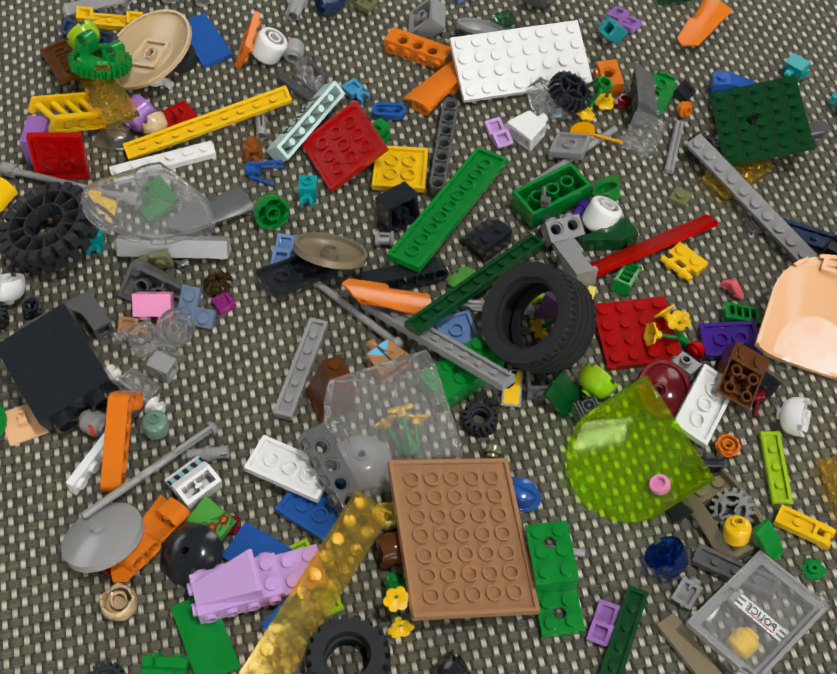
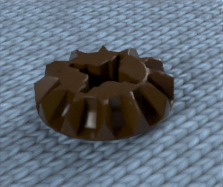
M221 270L219 273H216L214 271V274H208V277L204 279L203 286L205 291L210 294H222L232 287L233 278L229 272L224 273Z

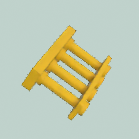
M88 92L32 96L28 107L29 113L42 112L50 120L49 132L105 129L109 127L113 115L110 110L97 111L88 103L90 97ZM51 111H56L59 114L54 115Z

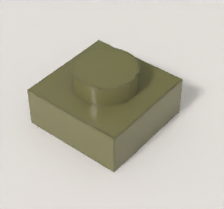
M676 186L668 203L685 209L693 193Z

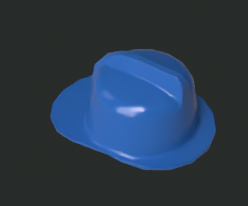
M511 476L519 511L531 512L537 509L541 502V494L535 484L529 479Z

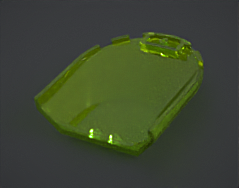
M647 375L589 411L576 425L567 446L566 468L575 493L592 511L614 521L640 522L654 518L716 480ZM657 474L666 475L671 483L670 491L662 496L655 495L649 486L650 479Z

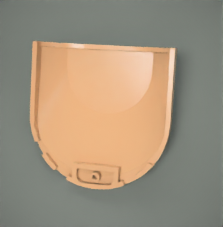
M821 254L818 257L800 259L778 278L772 289L754 346L768 358L836 381L837 255Z

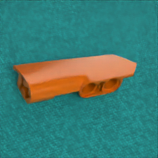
M703 0L694 16L688 19L677 37V41L682 47L699 46L731 14L732 9L720 0Z
M450 61L403 97L404 100L411 101L413 110L427 116L448 94L453 96L460 89L454 61Z
M351 278L342 282V286L360 304L387 307L414 315L431 303L430 294L392 289L385 283Z
M160 495L143 517L145 525L144 534L137 547L121 562L110 567L112 581L127 582L159 552L161 543L191 515L187 507L172 497L167 500L163 495Z

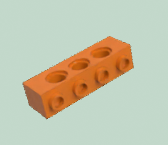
M392 27L384 39L385 52L435 70H440L452 60L450 46Z

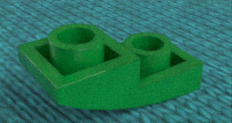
M765 518L753 530L754 542L757 547L761 548L766 555L776 562L784 554V550L773 524L769 519Z

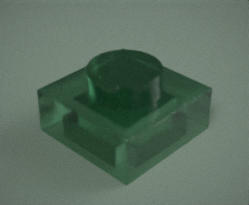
M508 9L494 14L493 19L497 25L503 28L515 25V18Z

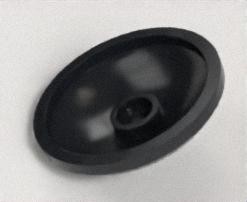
M188 523L178 527L165 540L162 547L161 565L164 573L174 583L187 587L186 583H190L189 575L197 570H210L221 564L223 556L221 540L213 529L201 523ZM189 548V552L184 554V550Z

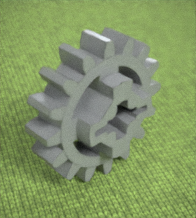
M733 487L732 491L729 488H724L725 494L717 492L719 498H712L715 505L709 506V508L714 510L711 516L716 517L715 522L717 525L721 524L720 530H723L725 520L734 515L743 516L749 522L754 523L751 515L757 514V512L752 511L756 504L749 502L752 496H745L746 491L741 490L738 493V488ZM736 496L740 499L733 502L729 497ZM731 506L736 507L734 509L735 514H730L732 511Z

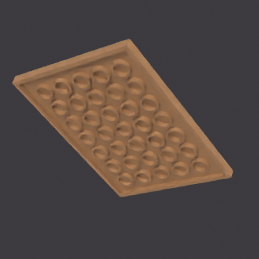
M508 458L389 460L387 467L412 621L538 614L540 607Z

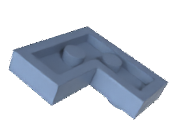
M182 284L175 322L208 329L214 328L217 311L199 307L203 288Z

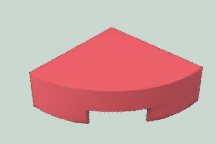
M736 279L723 280L720 283L725 291L728 290L734 294L733 297L741 298L744 296Z

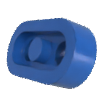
M378 102L372 106V115L376 119L400 120L406 116V107L404 104L397 102Z

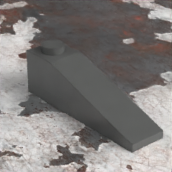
M137 258L131 261L117 295L132 302V294L134 292H173L174 309H178L182 284L184 283L156 266Z

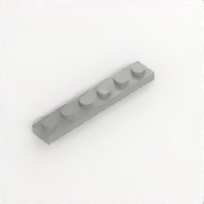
M309 318L273 410L274 417L293 420L327 331L328 321Z

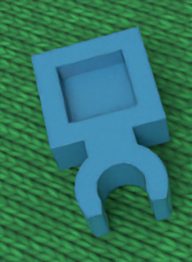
M355 78L341 85L346 95L351 100L357 98V102L360 105H363L362 98L370 100V94L365 91V87Z

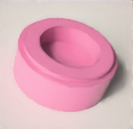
M657 474L650 479L649 486L655 495L662 496L670 491L671 483L666 475Z

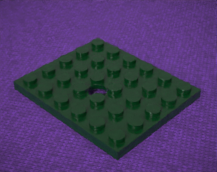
M796 75L710 93L722 156L731 166L815 150ZM749 118H757L756 124L749 125L745 121Z

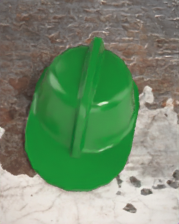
M609 175L598 180L593 186L592 196H605L613 201H617L620 198V177Z

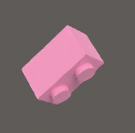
M134 292L132 294L133 317H138L139 320H149L150 317H157L158 320L169 319L174 314L173 292Z

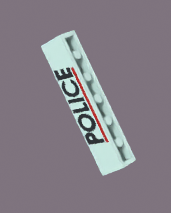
M336 81L323 85L268 147L266 151L273 160H288L346 94Z

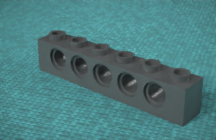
M323 423L304 431L298 438L299 446L302 451L306 452L310 467L316 471L318 482L327 492L328 501L338 513L337 518L340 524L344 525L350 543L354 544L355 548H358L377 539V536L383 534V531L326 424ZM315 446L321 447L323 453L318 452ZM325 464L330 465L333 471L327 470ZM335 482L342 486V490L335 486ZM345 501L350 502L352 508H348L345 505ZM354 519L359 520L362 527L357 526Z

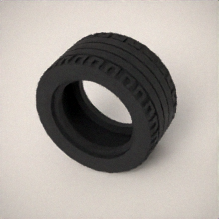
M542 262L522 263L503 273L489 290L483 304L481 316L483 337L491 352L507 364L539 375H553L559 373L560 370L565 371L576 364L589 348L595 334L597 322L595 302L586 286L573 276ZM546 292H553L557 302L555 324L546 338L536 345L527 347L521 335L523 314L536 297Z

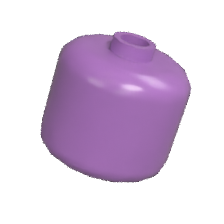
M137 94L132 95L118 111L120 118L123 120V125L129 130L132 129L138 133H143L142 123H147V116L157 112L145 98Z

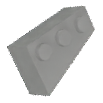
M570 238L554 243L551 258L553 262L557 263L558 269L581 281L587 289L589 285L595 286L598 268L591 266L589 256L584 257L582 254L583 249L576 239Z

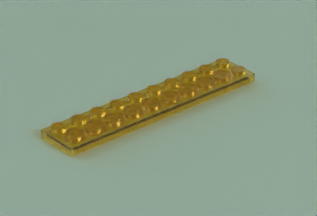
M357 490L354 492L239 674L293 673L306 652L307 644L312 642L310 640L313 632L318 633V627L328 617L392 512Z

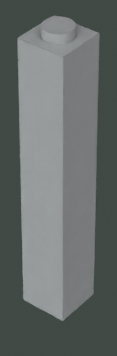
M119 234L114 240L113 247L117 251V256L120 257L149 256L150 252L166 250L171 258L228 259L230 256V236Z

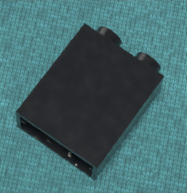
M64 303L0 342V357L38 423L51 433L57 431V433L61 434L72 430L79 424L78 417L83 411L90 408L93 411L107 408L109 394L121 390L78 318Z

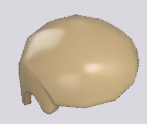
M158 111L148 115L147 123H142V131L145 135L167 128L168 123L164 113Z

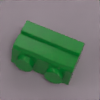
M152 652L150 655L143 656L140 674H189L191 663L189 658L183 654L175 653L172 654V657H169L159 652Z

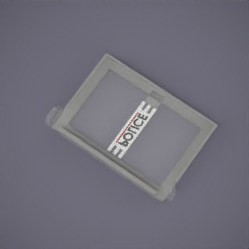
M759 550L685 625L737 670L735 674H768L829 609L830 606L827 604L829 599L824 593L814 594L773 559Z

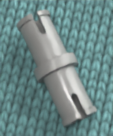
M209 445L205 446V448L187 449L188 462L196 456L207 462H210L212 459L229 458V446L210 447Z

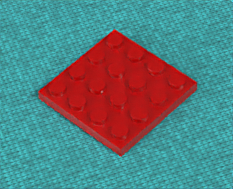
M356 100L313 131L302 143L305 151L332 192L389 151Z
M665 296L595 304L597 312L596 330L607 372L641 368L656 360L664 359L670 361L674 355L678 356L682 352L678 339L656 338L655 344L647 346L646 340H644L646 325L651 322L656 323L658 331L664 334L676 335L674 329L668 327V322H666L664 317L654 318L655 315L668 308Z

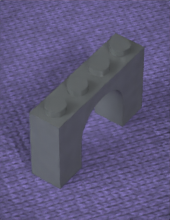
M89 290L64 302L76 315L79 322L84 323L90 329L97 341L114 332L111 320ZM50 311L43 313L42 315L33 320L27 321L25 324L20 326L21 329Z

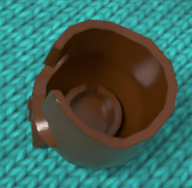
M392 531L377 536L380 544L379 564L381 569L392 567L395 564L402 565L398 532Z

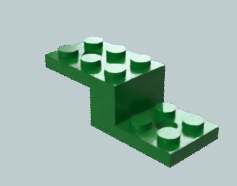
M567 520L525 525L532 574L540 607L537 618L541 639L584 634L585 627L577 594L580 579ZM546 540H551L555 543L556 546L553 548H547L544 545V542ZM561 610L564 612L565 617L558 619L554 616L553 612Z

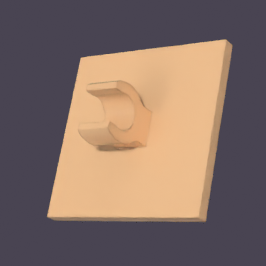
M28 404L5 411L7 415L5 432L10 447L49 433L46 428L38 423Z

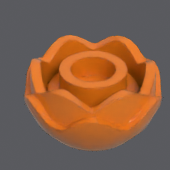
M724 434L720 435L716 440L715 448L721 456L730 458L739 453L741 444L735 436Z

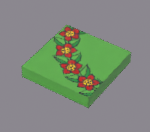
M204 496L184 524H204L213 529L222 541L237 521L212 499Z

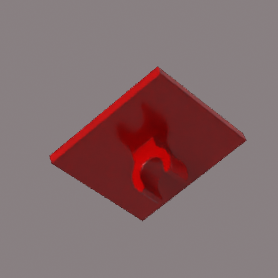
M185 100L161 111L167 119L168 127L198 117Z

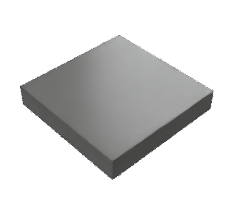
M557 132L548 151L549 157L583 160L592 140L591 135Z

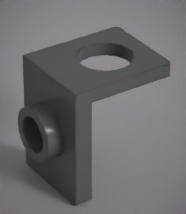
M526 371L527 399H546L543 393L549 385L531 386L530 372Z

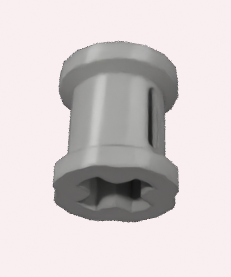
M376 230L375 246L390 245V247H393L394 231L379 232V230Z

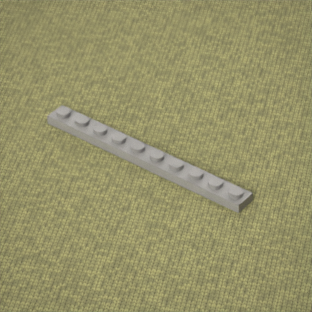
M701 133L686 143V147L796 262L806 257H818L806 242Z
M361 304L363 310L497 389L503 391L516 382V375L433 327L418 337L404 327L405 321L412 315L387 307Z

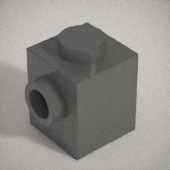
M684 351L670 359V361L683 369L689 383L697 376L702 365Z

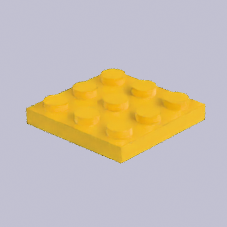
M387 146L389 151L374 161L372 190L387 191L405 181L417 193H425L428 148Z

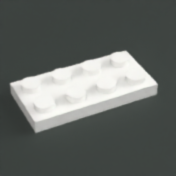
M707 364L701 366L670 425L703 448L708 445L730 401L715 392L718 372Z
M266 435L262 436L244 466L245 472L315 503H318L325 491L318 482L316 471L310 467L309 458L305 452ZM325 464L327 470L333 471L330 465Z

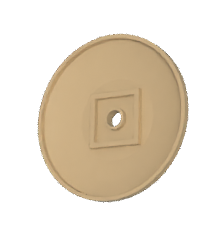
M162 9L146 13L126 25L117 36H119L118 40L122 41L125 45V52H129V55L132 56V68L125 77L115 78L114 81L109 79V83L118 89L136 90L150 86L168 75L181 62L190 46L192 29L187 18L178 11ZM103 65V70L111 69L110 65Z

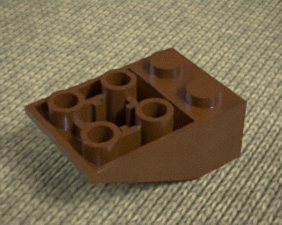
M738 341L726 346L719 362L715 392L749 411L770 359Z

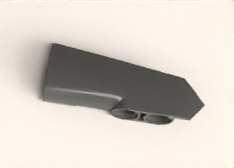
M237 185L207 202L199 201L169 217L167 229L188 234L253 212L254 204L245 191Z

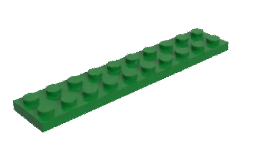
M477 147L387 253V259L420 273L506 167L508 158Z

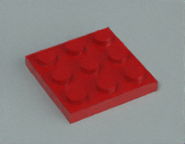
M27 132L26 139L35 173L61 179H90L91 174L82 133Z

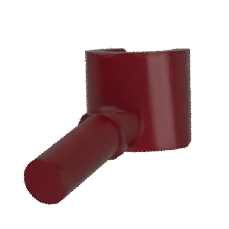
M765 390L757 391L753 417H758L760 402L766 401Z

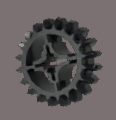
M559 71L550 79L547 86L549 89L548 93L551 95L550 98L554 100V103L563 108L564 111L567 110L570 114L572 112L577 114L584 111L589 106L592 98L590 95L592 92L589 90V86L585 84L586 81H583L581 76H576V73L572 74L571 71Z

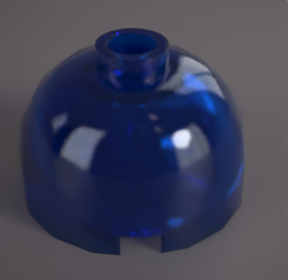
M678 537L660 538L661 542L656 545L653 542L647 548L644 560L648 568L656 576L663 579H671L684 572L688 566L689 555L686 546Z

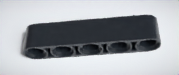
M433 257L420 273L398 264L361 272L356 279L385 283L392 289L401 290L443 281L448 277L449 272L440 257Z

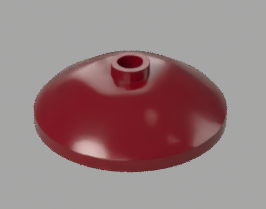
M664 359L648 363L639 373L636 383L637 396L642 407L652 416L661 419L676 416L690 389L688 377L683 369L676 363Z

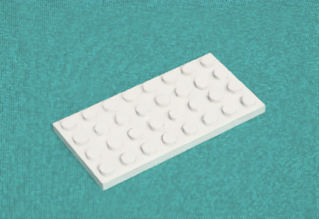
M578 20L452 37L449 39L463 103L549 90L547 86L550 79L556 73L563 70L566 72L571 71L572 74L576 73L578 77L581 76V79L586 81V85L593 81Z

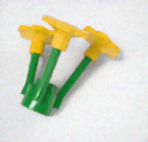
M597 76L595 80L587 84L589 87L595 84L597 93L589 103V106L581 113H577L580 119L589 122L593 121L595 114L591 110L594 103L602 111L613 109L615 98L610 94L613 84L608 77L602 76L600 78V76Z
M391 572L383 579L384 585L387 588L383 603L394 613V623L387 629V634L395 639L401 636H408L415 627L409 620L403 621L398 613V609L404 610L407 608V602L409 601L408 592L403 587H406L405 577L400 578L398 573Z

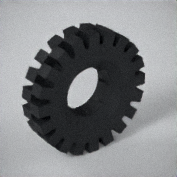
M52 182L49 189L46 185L37 187V195H34L32 191L24 195L25 203L18 199L12 205L16 212L8 210L3 217L7 222L0 223V248L4 254L21 271L25 273L30 271L32 274L40 275L42 270L46 274L55 272V264L60 269L68 266V257H71L74 261L80 258L82 255L78 249L87 251L92 245L89 239L96 238L99 232L96 227L100 226L101 219L98 217L100 215L98 208L82 187L77 184L74 186L71 182H64L63 185L60 182ZM54 215H62L60 223L51 232L42 236H33L35 229L43 220Z

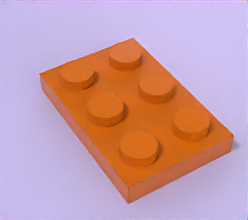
M254 11L242 37L234 67L239 69L243 63H247L248 53H252L255 46L252 42L258 34L256 30L261 25L259 20L261 13Z

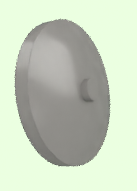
M110 503L86 520L82 517L79 518L70 527L62 541V556L69 567L78 572L92 573L110 568L125 559L137 547L144 534V520L134 506L127 503Z

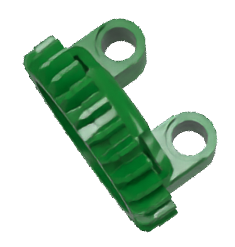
M88 29L76 36L75 51L71 50V53H69L68 63L69 69L76 76L80 75L81 78L86 77L87 80L93 79V81H108L109 79L114 81L115 78L120 79L121 76L125 77L126 74H129L132 68V56L129 55V52H125V45L122 41L114 40L111 43L98 44L97 34L92 29ZM110 65L111 69L95 70V66Z

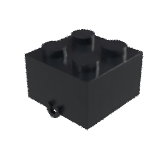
M405 181L375 197L377 221L387 232L406 229L407 225L414 222L419 216L418 194Z

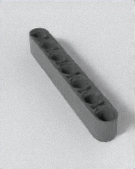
M446 98L442 105L429 185V195L433 199L445 186L448 179L458 116V101L455 98Z

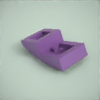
M616 6L606 13V15L618 21L628 33L632 34L642 26V20L629 16V10Z
M600 599L586 640L607 647L621 606Z

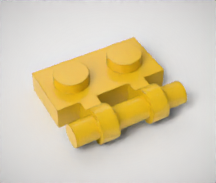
M681 242L668 252V257L663 255L660 259L667 269H672L678 274V277L688 282L693 279L692 275L697 277L709 263Z

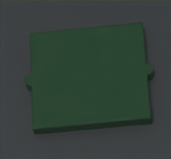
M560 370L554 380L550 381V385L543 395L559 414L566 418L572 410L573 403L579 400L582 393L564 371Z

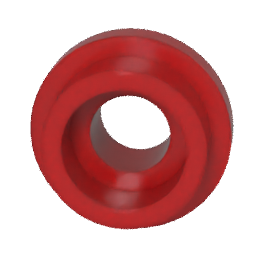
M691 341L687 344V352L691 357L700 359L705 353V347L700 341Z

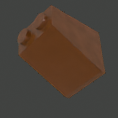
M341 354L323 360L306 389L307 396L319 423L357 411L355 385Z

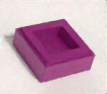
M228 292L211 299L212 305L220 316L237 308L235 301Z

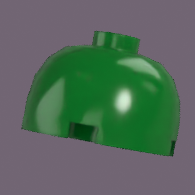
M263 194L254 203L253 216L258 225L263 229H278L289 218L290 207L286 200L278 194Z

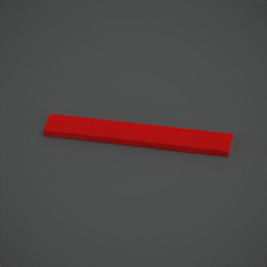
M705 214L590 264L598 268L597 277L716 227L718 221Z

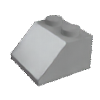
M425 0L409 12L408 32L421 37H434L442 33L445 29L446 6L439 0Z

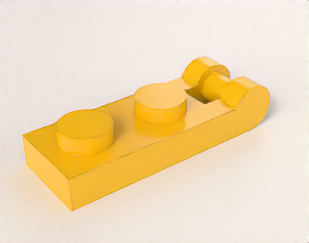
M781 505L773 523L777 527L816 544L823 550H829L831 546L830 540L836 533L833 527L785 505ZM817 532H821L823 536L818 535Z

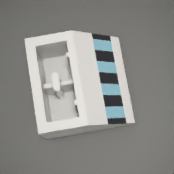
M199 456L193 458L164 480L189 511L197 507L204 496L210 497L223 487L220 477Z

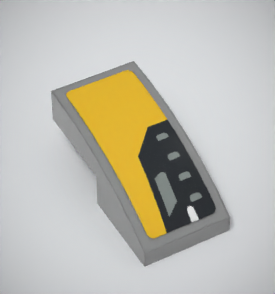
M506 369L516 375V382L502 391L501 406L520 408L523 370Z

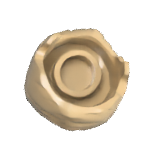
M117 582L100 595V608L104 617L113 621H125L133 616L137 609L135 591L127 585Z

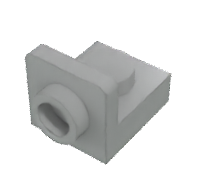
M692 575L689 578L684 576L671 598L690 610L703 590V587L700 586L702 581Z

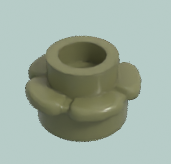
M486 444V449L483 450L487 458H498L503 454L501 452L502 447L495 444Z

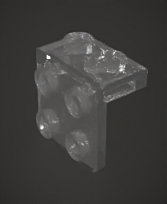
M637 109L627 132L621 135L618 140L623 141V148L637 152V155L640 157L648 158L655 154L667 127V122L644 110Z

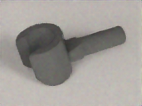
M542 186L540 206L549 208L551 197L546 196V186Z
M172 258L181 272L191 268L188 265L189 261L187 258L181 261Z

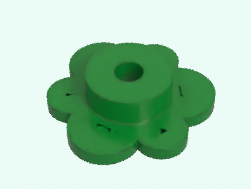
M806 558L804 565L801 567L807 580L816 579L819 581L822 579V575L826 573V568L821 565V561L818 559Z

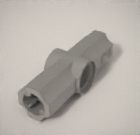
M289 0L285 13L286 18L291 22L299 20L302 10L307 7L308 0Z

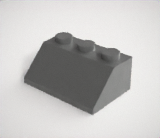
M635 63L630 85L633 124L654 125L655 119L659 117V108H656L658 103V96L655 95L656 83L653 82V75L639 63Z

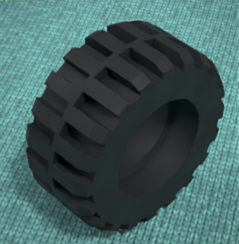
M341 615L339 620H336L335 617L329 619L328 625L322 623L318 627V633L313 632L310 637L311 643L307 644L305 656L307 674H335L328 668L327 660L336 648L343 645H356L368 653L370 658L369 665L360 674H389L391 670V652L386 635H382V630L378 625L373 627L371 620L366 618L365 621H361V616L354 615L353 618H348V615Z

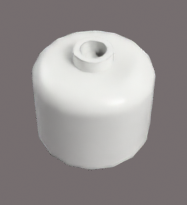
M264 27L258 32L255 40L252 42L255 44L252 54L264 64H276L287 49V39L280 31L271 27Z
M595 196L584 211L582 222L591 232L601 228H608L619 221L622 210L610 198Z

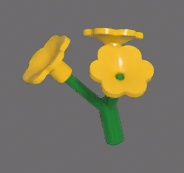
M675 304L655 315L654 318L664 317L666 322H668V327L674 329L676 335L664 334L658 331L656 323L651 322L645 328L644 340H646V345L651 346L655 344L656 338L661 339L663 337L678 339L687 349V344L690 341L683 335L682 330L691 325L689 313L676 310L673 314H670L672 308L675 307Z

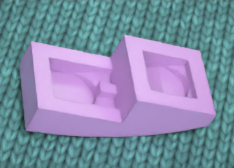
M500 117L484 121L483 125L497 149L514 145L508 128L505 129Z

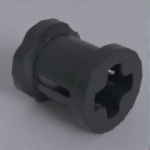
M28 298L22 303V309L26 312L28 321L43 314L42 309L39 308L40 304L35 298Z

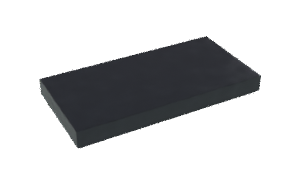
M295 255L257 269L256 276L275 298L336 276L339 270L313 264Z

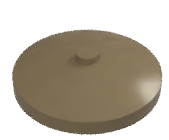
M323 232L299 234L295 237L293 244L294 252L304 260L332 269L349 270L360 268L365 265L368 254L363 246L351 239Z

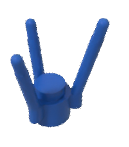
M283 160L247 161L245 164V175L249 176V180H256L275 187L274 183L259 178L257 175H261L262 168L284 169L285 165H269L283 163Z

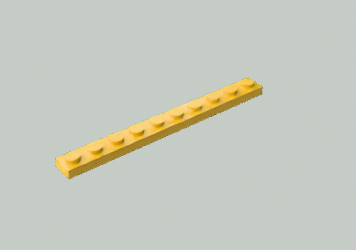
M285 85L123 143V147L129 161L285 106L292 103V98Z

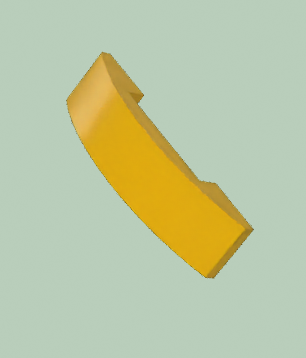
M76 6L77 21L85 24L84 20L90 19L99 29L122 30L130 22L143 15V12L126 11V15L94 13L93 7Z

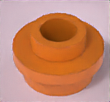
M682 101L679 103L676 111L680 117L685 118L691 114V102Z

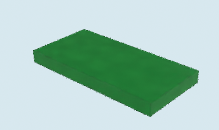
M194 597L170 607L194 674H232L241 670L222 618L212 623L201 624L199 617H194L191 604L195 603Z

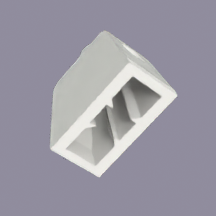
M527 111L509 120L507 128L512 139L530 152L545 136L548 117L544 113L536 116L531 111Z

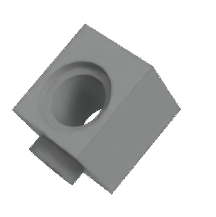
M157 350L153 356L148 358L146 363L150 376L168 384L179 370L176 358Z

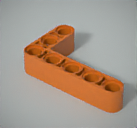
M119 390L109 394L100 480L101 492L111 493L126 482L132 412L142 408L143 392Z

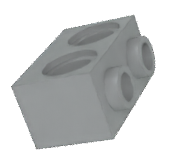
M572 213L562 215L560 219L555 217L546 219L545 223L540 226L546 247L553 246L556 242L570 238L579 239L584 236L585 231L579 214L572 215ZM568 223L573 225V230L568 228ZM551 227L556 229L557 235L551 232Z

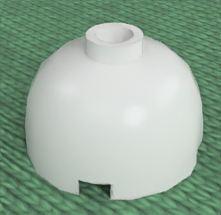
M10 273L0 274V302H3L4 305L14 304V301L18 300L25 292V276L20 273H16V277L10 276Z
M792 397L783 403L782 408H778L776 418L780 420V425L786 433L805 437L802 432L808 431L811 411L807 410V405H811L810 398Z

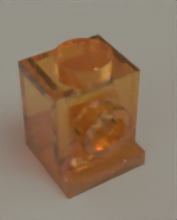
M250 136L246 140H242L246 162L264 161L260 137ZM250 153H259V155L249 157Z

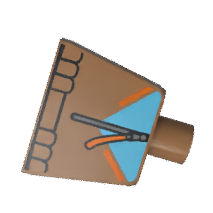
M371 339L365 345V348L369 351L366 354L367 365L382 386L411 366V355L388 339L380 344Z

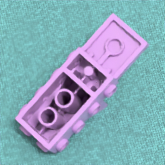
M316 544L277 555L274 552H263L258 554L257 557L253 556L252 549H248L229 562L219 564L213 569L195 571L189 575L190 583H186L189 596L194 595L195 603L191 604L194 617H199L201 624L212 623L225 617H234L247 611H256L261 607L277 605L285 601L290 595L295 596L328 586Z

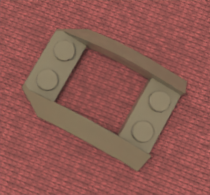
M721 469V474L692 488L686 485L678 496V501L689 506L694 511L691 516L700 526L714 550L739 561L761 548L757 547L754 542L753 530L755 527L752 528L750 540L745 546L734 547L727 544L723 539L721 530L705 507L713 502L712 498H719L717 492L725 494L724 488H729L730 491H732L733 487L738 488V493L744 490L729 472ZM757 506L752 508V511L757 512V514L751 515L755 526L764 520Z

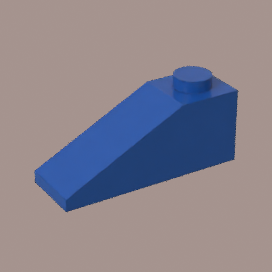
M729 71L712 72L708 86L710 93H715L758 82Z

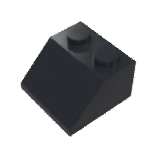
M500 219L485 220L463 236L460 242L486 263L511 244L512 229Z

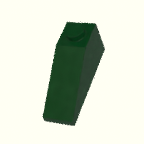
M626 217L619 220L613 226L601 228L580 237L579 245L583 251L623 250L636 244L639 232Z

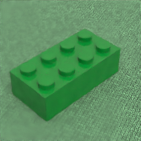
M569 162L513 190L511 206L532 229L545 222L546 219L555 217L575 207L581 199L588 200L592 185ZM542 186H546V196L551 197L549 208L540 206Z
M480 335L464 344V346L504 368V362L491 352V349L488 348L485 340ZM446 358L419 375V389L443 414L487 384L484 380Z

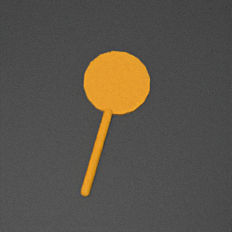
M578 122L570 130V133L590 134L591 139L594 136L623 144L621 140L596 134L595 127L589 122Z

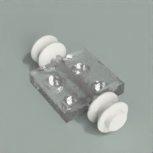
M110 364L107 366L121 390L143 392L142 408L132 412L133 418L143 409L145 413L151 410H160L165 413L166 403L164 401L159 402L157 397L162 392L160 386L133 367L121 377L122 371L120 369L115 370V365Z

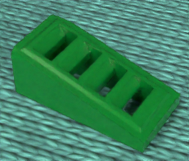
M634 263L622 266L615 276L610 290L627 297L642 267Z
M724 302L723 322L756 321L757 326L761 325L760 308L731 302ZM752 314L756 315V319L752 318Z

